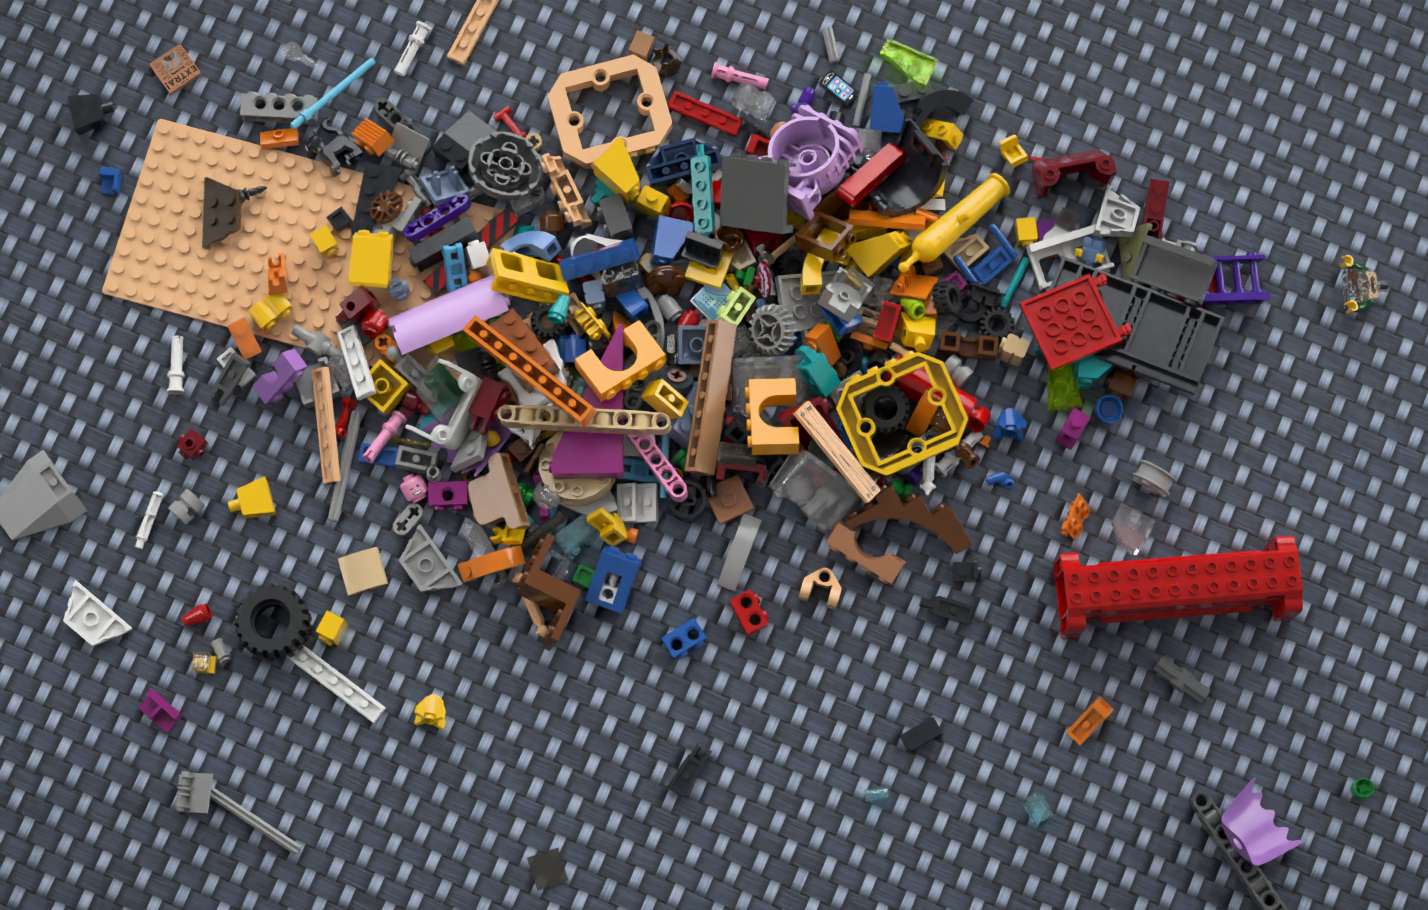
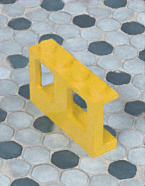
M492 248L485 262L486 265L492 266L495 277L491 284L492 291L546 304L552 303L553 305L559 298V295L568 296L569 294L567 282L564 281L559 264Z

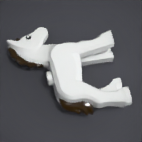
M550 340L543 344V347L560 369V372L554 375V377L572 389V370L569 366L564 367V362L560 357L556 342ZM507 367L498 372V377L513 388L517 395L519 406L556 407V405L536 390L529 394L515 374ZM509 428L512 433L524 439V444H528L532 450L543 440L546 430Z

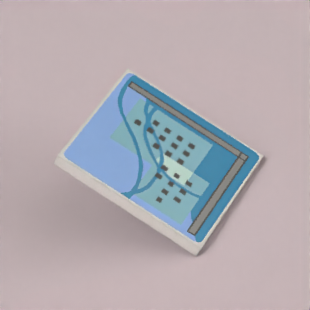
M724 283L721 290L705 285L690 302L708 320H715L718 316L716 315L717 310L721 305L725 306L728 301L726 297L731 290Z

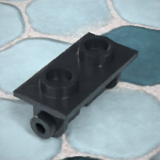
M977 281L964 286L969 288L965 291V296L968 300L981 303L982 297H984L983 305L995 309L1002 304L1000 298L1006 296V294L1000 292V289L984 287L983 283Z

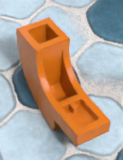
M518 545L470 559L458 564L463 583L526 564L521 546Z

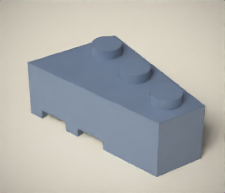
M698 381L693 382L692 389L687 394L682 395L689 403L680 418L670 419L671 431L666 434L682 448L686 447L688 449ZM664 421L661 427L666 426L667 422Z

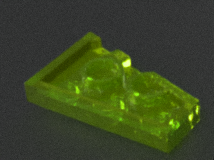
M887 38L880 52L881 57L924 90L939 59L890 38Z

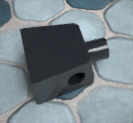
M99 94L68 96L74 128L78 135L106 125L105 114L115 112L113 101L102 103Z

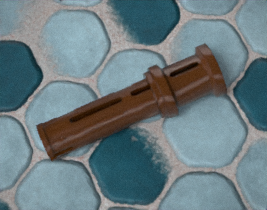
M960 440L959 445L953 447L956 457L962 459L967 469H971L979 463V455L973 453L968 443H963Z

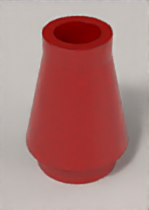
M199 604L183 615L182 621L186 627L208 622L212 618V612L207 604Z

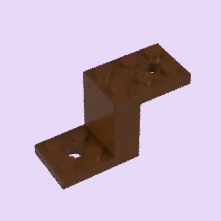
M549 533L545 538L541 537L534 547L533 555L525 566V572L517 583V587H519L518 595L555 613L550 623L552 625L543 637V641H545L543 648L548 651L558 642L581 590L539 570L555 536Z

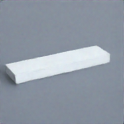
M351 325L337 332L356 398L362 400L375 394L376 390L357 327Z

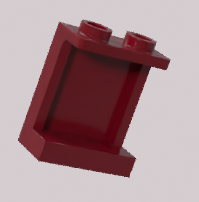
M718 459L716 480H724L725 469L759 473L758 484L762 485L763 481H767L768 469H764L765 465Z

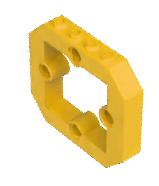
M909 351L903 354V358L898 361L894 358L885 362L884 367L878 369L875 366L868 369V374L863 376L857 374L850 377V381L846 383L836 408L861 466L885 476L894 474L958 446L968 422L967 414L944 362L920 352L914 353ZM925 368L933 386L928 392V401L934 407H942L951 431L928 441H924L921 438H913L909 441L907 450L880 461L870 438L876 431L875 423L870 418L861 417L853 398L881 386L890 387L897 379ZM889 372L892 375L891 380L883 382L881 380L882 373ZM934 392L942 393L943 399L940 402L932 400ZM863 423L871 424L870 432L863 433L860 429ZM914 443L922 444L923 449L920 453L912 451L911 448Z

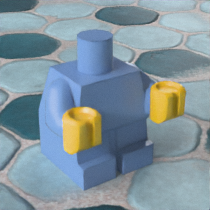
M1092 235L1084 237L1083 247L1076 248L1074 255L1087 260L1086 265L1093 267L1094 263H1102L1105 258L1103 253L1107 239Z

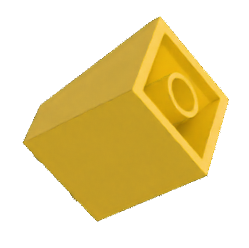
M618 137L593 163L594 175L615 194L620 193L622 200L628 204L630 201H635L640 195V180L622 138Z
M900 229L850 245L846 251L867 277H870L885 270L912 245V242L910 241L909 234Z
M359 230L353 235L349 285L388 287L392 279L394 235H389L388 232L384 231L371 234L368 230Z

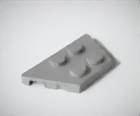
M1108 184L1093 235L1132 237L1140 207L1134 202L1129 201L1123 194L1118 196L1112 191L1113 186Z
M421 524L418 525L412 539L407 544L405 552L402 553L399 559L405 571L421 593L461 587L463 583Z

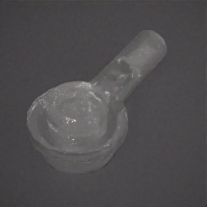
M289 42L284 45L282 53L287 60H300L313 69L316 67L317 62L302 54L301 48L297 43Z

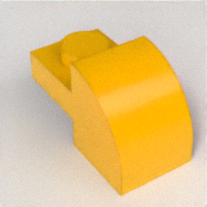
M601 507L587 516V522L600 531V538L610 546L614 547L627 539L625 525L615 512L609 514Z

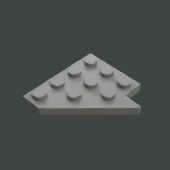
M838 270L821 272L822 287L820 294L801 295V274L775 277L779 305L783 306V309L789 310L788 315H793L791 320L797 322L793 326L797 329L796 332H801L804 346L807 343L804 337L818 323L824 324L827 320L821 312L820 304L817 302Z

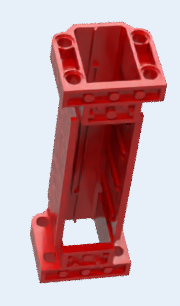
M1293 535L1275 536L1265 545V551L1254 550L1104 562L1098 565L1080 566L1078 552L1060 553L1053 562L1061 639L1079 637L1086 629V620H1101V624L1243 613L1252 612V608L1272 606L1274 622L1292 620L1303 610V587L1299 555Z

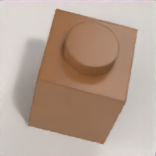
M637 30L629 47V56L635 55L647 62L655 44V37Z

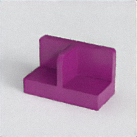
M151 688L146 693L148 697L139 706V709L168 733L183 715Z

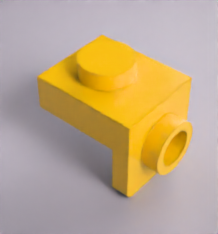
M1012 135L999 142L1001 155L1011 168L1028 161V155L1018 144L1016 135Z

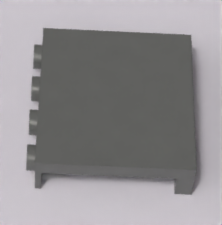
M730 153V156L723 157L720 225L778 234L792 233L793 225L787 224L789 167H796V164L789 163L788 159L773 161V157H762L761 159H757V155L742 157L741 153Z

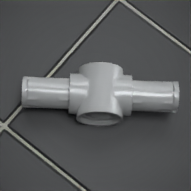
M297 324L293 328L291 334L304 341L305 345H307L306 348L318 356L327 355L339 363L343 361V351L334 347L330 342L331 339L318 331L316 333L313 331L309 332Z

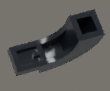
M956 90L935 91L925 95L914 105V108L919 113L915 112L911 119L921 128L928 115L938 107L948 108L959 116H964L974 100Z

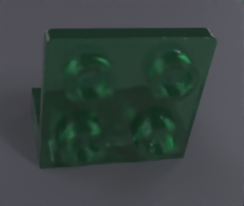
M440 363L436 364L422 377L425 380V386L438 395L436 398L442 405L451 406L459 402L457 398L464 393L459 388L458 381Z

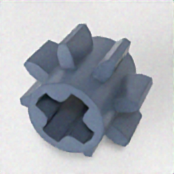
M399 277L391 279L392 284L388 286L392 299L398 298L399 302L408 299L406 294L410 293L406 280L400 281Z

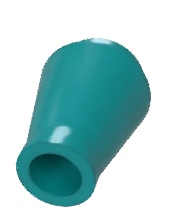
M559 295L557 301L548 311V319L551 322L562 324L566 320L570 301L568 296Z

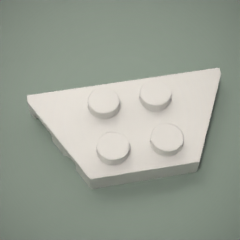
M75 580L63 621L94 647L133 629Z

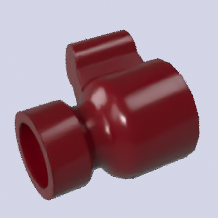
M409 390L399 412L407 420L411 418L415 411H419L420 414L427 416L433 403L427 400L423 401L421 395Z

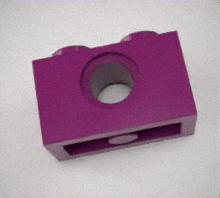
M467 481L428 482V505L430 509L433 508V511H445V508H452L454 511H462L464 508H468ZM446 493L454 495L450 501H445L443 497Z

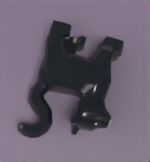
M326 117L321 121L320 127L328 134H336V137L325 144L318 131L314 129V135L308 139L305 148L306 151L317 154L321 162L330 167L331 174L335 177L341 174L338 161L340 158L343 157L346 160V166L351 168L355 166L356 157H363V151L347 135H344L342 130L337 127H329L328 123L332 121V118Z

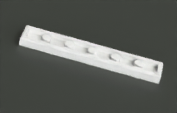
M303 644L301 651L298 649L294 651V656L291 658L288 655L286 656L375 724L386 710L382 704Z

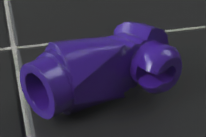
M805 87L798 99V104L794 103L791 105V112L799 114L798 108L800 105L810 106L815 99V90L811 87Z

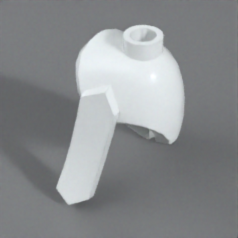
M586 234L577 239L572 237L568 247L571 248V256L598 249L597 242L608 246L622 240ZM601 272L591 273L597 280H601L603 285L609 282V279Z

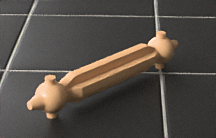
M515 569V576L512 579L513 583H518L520 577L523 576V573L518 569ZM522 597L533 623L538 627L535 632L536 635L544 637L550 626L544 625V617L538 604Z

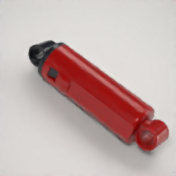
M878 349L868 361L867 369L875 366L879 369L885 366V362L894 358L898 361L903 356L896 352L891 358V355L886 350ZM924 368L897 379L892 385L898 387L905 393L908 399L916 404L919 403L926 389L930 390L933 388ZM889 372L882 373L881 380L888 382L891 380L892 375ZM954 386L968 417L967 427L975 433L982 432L991 419L990 411L982 406L976 407L978 403L977 398ZM934 392V394L943 398L942 393Z

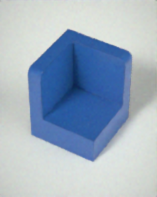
M100 167L99 174L102 177L101 194L120 196L123 175L120 169Z

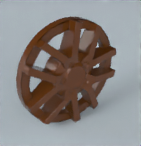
M389 190L384 193L380 192L374 201L370 202L371 207L369 211L374 221L386 224L395 220L400 215L403 209V200L396 192Z

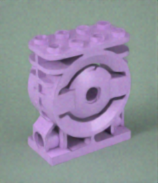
M800 105L798 108L799 114L794 113L791 116V121L782 125L774 133L769 143L768 155L762 157H773V161L788 159L789 163L796 164V167H789L787 209L810 221L815 216L813 209L821 201V195L831 191L840 183L846 170L849 168L848 162L853 163L856 160L855 153L861 154L863 148L858 137L859 134L855 129L843 126L838 120L833 121L824 113H818L808 105Z

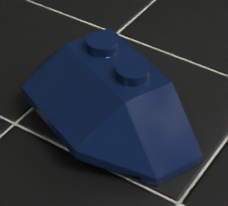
M695 137L658 147L645 167L650 186H672L680 178L686 182L692 180L690 158L697 156V144H704V155L711 157L712 172L721 168L722 159L718 147Z

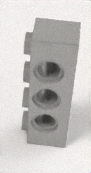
M250 91L247 94L242 93L240 116L242 121L291 123L299 117V113L304 109L310 108L318 99L313 95H304L303 97H297L294 94L280 96L276 93H266V95ZM259 104H266L263 109H257ZM280 104L284 105L282 110L275 109ZM296 106H303L301 111H294ZM318 111L312 115L308 122H303L302 124L317 125Z

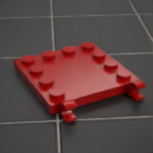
M1105 273L1095 278L1087 274L1020 302L1019 306L1051 372L1122 343L1121 337L1131 334L1132 328L1129 323L1116 328L1097 287L1107 284L1106 281L1108 279Z

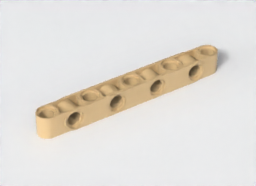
M504 405L499 408L497 413L501 424L508 428L629 435H666L671 431L669 416L665 413L595 409L596 415L585 428L555 406ZM506 413L512 414L509 419H503V416ZM545 415L551 416L548 421H542L541 418ZM621 419L628 420V423L625 425L618 424ZM660 421L667 422L664 427H658L657 424Z

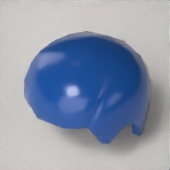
M1112 395L1102 396L1096 401L1094 407L1095 416L1105 424H1113L1121 418L1123 412L1122 402Z

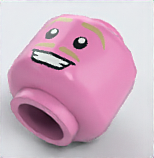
M411 473L402 478L404 482L400 485V489L407 501L415 503L427 496L428 486L421 475L414 476Z

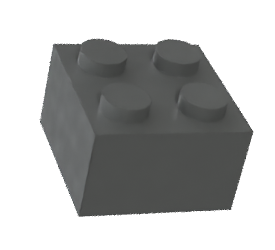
M621 194L599 200V207H596L597 216L600 224L604 223L603 233L605 238L622 241L633 238L632 225Z

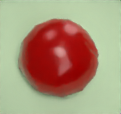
M677 201L668 208L666 217L694 222V209L687 202Z

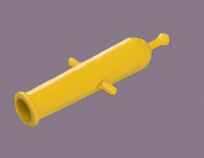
M996 173L989 174L983 184L915 238L911 246L913 254L905 262H901L898 265L899 271L906 273L909 267L916 261L931 262L937 259L999 200L1009 196L1010 187L1006 180Z

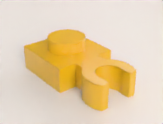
M505 525V529L501 530V528L495 527L492 531L497 536H492L490 539L495 544L502 542L504 545L522 544L526 528L513 529Z

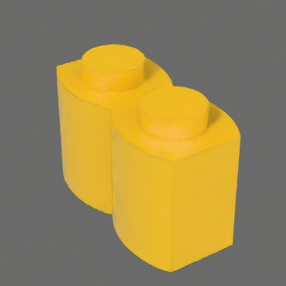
M282 293L268 294L247 312L264 332L272 330L277 325L276 322L279 319L289 317L293 307Z

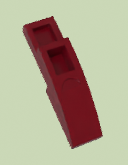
M1151 178L1142 224H1152V230H1148L1147 235L1161 239L1170 182Z

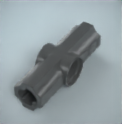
M1164 656L1159 659L1152 669L1168 680L1174 689L1186 693L1200 704L1210 692V689L1196 680L1191 672L1183 667H1178Z

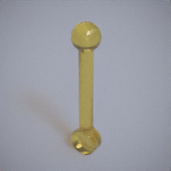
M398 435L392 437L394 443L400 441L422 445L425 448L431 447L430 441L421 442L399 438Z

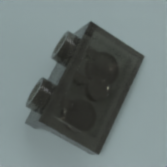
M719 442L717 462L756 466L757 455H752V448L748 447V445Z

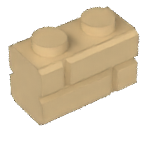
M1011 333L1008 334L1007 338L1003 337L997 351L1000 353V360L1007 363L1010 362V364L1019 367L1029 347V340L1019 339V336Z

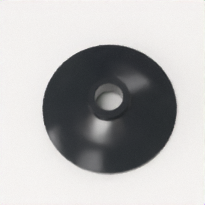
M846 338L837 343L842 356L837 361L843 362L846 365L847 372L845 376H849L855 373L861 366L863 349L858 341Z

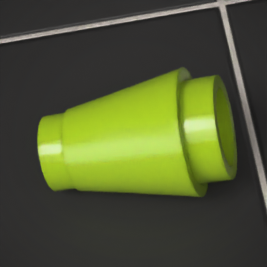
M903 297L900 301V305H902V308L911 318L919 319L924 316L926 308L923 302L909 297Z

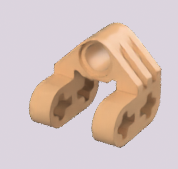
M821 568L804 577L798 599L808 602L813 583L827 589L831 587L826 607L836 610L842 588L833 572L828 568ZM827 573L830 576V580L822 582L819 579V575Z

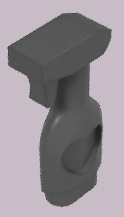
M406 169L399 178L409 183L417 198L422 200V204L426 208H433L435 205L424 188L418 184L420 180L416 176L417 171L415 169Z

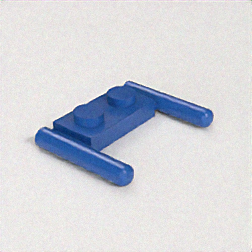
M991 224L989 229L1001 245L987 255L971 271L959 255L953 257V261L970 283L977 281L985 285L1018 256L996 224Z

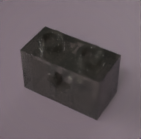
M636 260L599 271L601 284L608 298L644 287L641 271Z

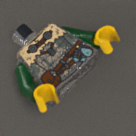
M1342 256L1341 259L1345 263L1340 264V267L1348 268L1342 273L1345 308H1349L1346 313H1363L1374 305V302L1378 299V293L1388 291L1387 281H1377L1376 272L1354 261L1352 256Z

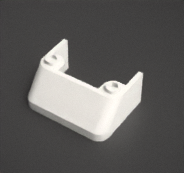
M439 359L438 363L460 373L458 386L464 393L448 426L437 425L431 435L410 425H406L405 428L446 449L456 450L461 446L469 430V425L474 416L469 412V409L483 380L449 361Z

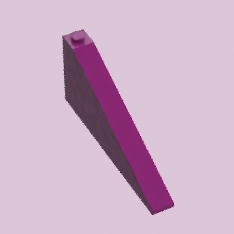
M623 325L617 327L600 361L606 368L612 371H624ZM588 385L582 396L595 409L624 410L623 389L617 392L612 399H606L601 402ZM621 419L618 424L624 425V419ZM564 431L552 455V461L549 462V473H552L554 479L624 478V434Z

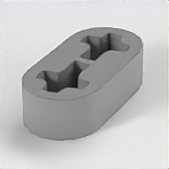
M416 503L410 504L394 521L393 530L398 536L408 535L423 517L422 507ZM411 509H413V510L419 509V510H418V514H419V515H418V516H415V515H414V516H412L411 519H409V517L411 516L410 510H411ZM407 520L408 522L405 524L406 530L398 531L397 525L399 523L402 525Z

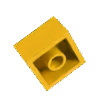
M379 359L370 370L376 393L367 397V399L383 413L389 415L413 385L389 364Z

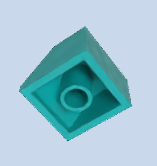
M1094 355L1078 360L1074 363L1073 386H1078L1079 389H1089V387H1093L1112 371L1115 365L1097 359Z

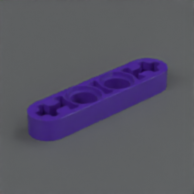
M458 194L407 225L403 231L409 242H416L466 212L471 207L468 196L466 194ZM449 211L448 214L442 215L443 212ZM433 220V222L430 225H425L427 222Z

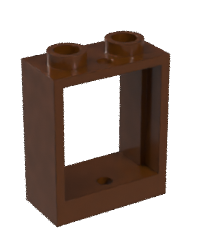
M817 210L814 213L815 216L810 221L808 220L795 234L797 247L835 263L857 239L854 225ZM824 228L840 234L831 245L815 240Z

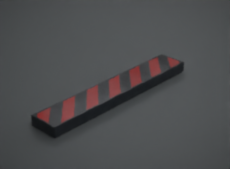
M506 207L477 233L480 238L479 243L484 241L487 250H489L520 222V219ZM463 249L465 268L467 269L468 267H470V264L465 253V250ZM456 253L451 256V259L456 258ZM444 263L423 280V283L435 296L446 288L447 281Z

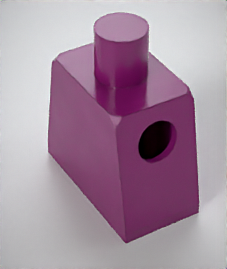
M1073 408L1055 441L1072 450L1091 417Z

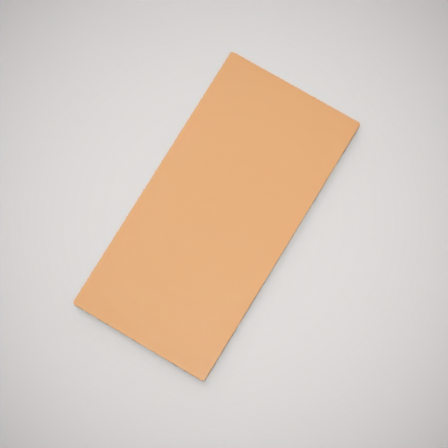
M159 119L102 292L105 295L224 327L245 317L253 335L307 349L304 341L291 334L297 324L309 332H321L331 339L330 342L334 347L342 351L337 334L342 328L336 322L335 315L343 310L339 304L360 287L349 285L353 223L337 233L326 217L342 206L352 221H354L363 173L339 167L341 174L333 177L330 167L321 161L272 148L261 149V145ZM205 177L236 190H243L245 187L249 190L257 186H266L267 189L264 192L250 196L249 201L246 200L242 203L241 229L228 235L222 241H216L210 245L211 248L209 249L202 247ZM397 182L393 192L401 196L403 200L402 211L405 212L408 202L417 196L410 185ZM471 202V207L459 215V218L462 220L468 217L478 233L503 210ZM424 206L423 210L421 211L417 219L424 216L433 209L437 208L438 206H434L433 208H426ZM449 211L443 212L442 215L448 214ZM433 220L427 222L425 225H430L433 222ZM449 221L445 225L441 226L432 233L420 239V241L422 242L430 238L431 236L439 233L440 231L448 228L449 226L453 225V221ZM326 225L336 240L339 249L333 256L323 258L312 241L310 234ZM515 227L488 250V253L490 254L492 248L502 250L500 245L513 237ZM396 233L397 236L393 239L392 279L399 277L400 281L406 280L410 293L406 294L408 299L400 302L398 298L392 299L388 287L364 286L373 293L381 304L377 309L384 311L388 318L448 293L447 288H445L435 296L423 283V280L443 264L444 260L420 273L418 267L413 268L408 259L411 257L408 249L413 247L414 244ZM284 253L287 266L288 293L282 294L292 305V313L286 319H279L276 322L277 325L272 330L263 332L247 311L268 295L269 256L272 257L273 263H278V254ZM486 265L477 268L482 273L483 278L494 274L492 266ZM471 267L466 269L467 277L474 271L471 270ZM459 278L455 279L454 283H459ZM388 322L389 328L383 334L389 335L396 341L393 330ZM457 335L458 338L451 336L457 349L438 359L435 358L434 354L430 356L426 346L410 352L411 356L442 386L462 391L458 386L460 373L438 363V360H446L458 366L455 353L480 346L469 337ZM375 339L363 347L368 366L373 367L381 359L397 371L386 358L376 351ZM380 342V347H382L383 345L387 346V342Z

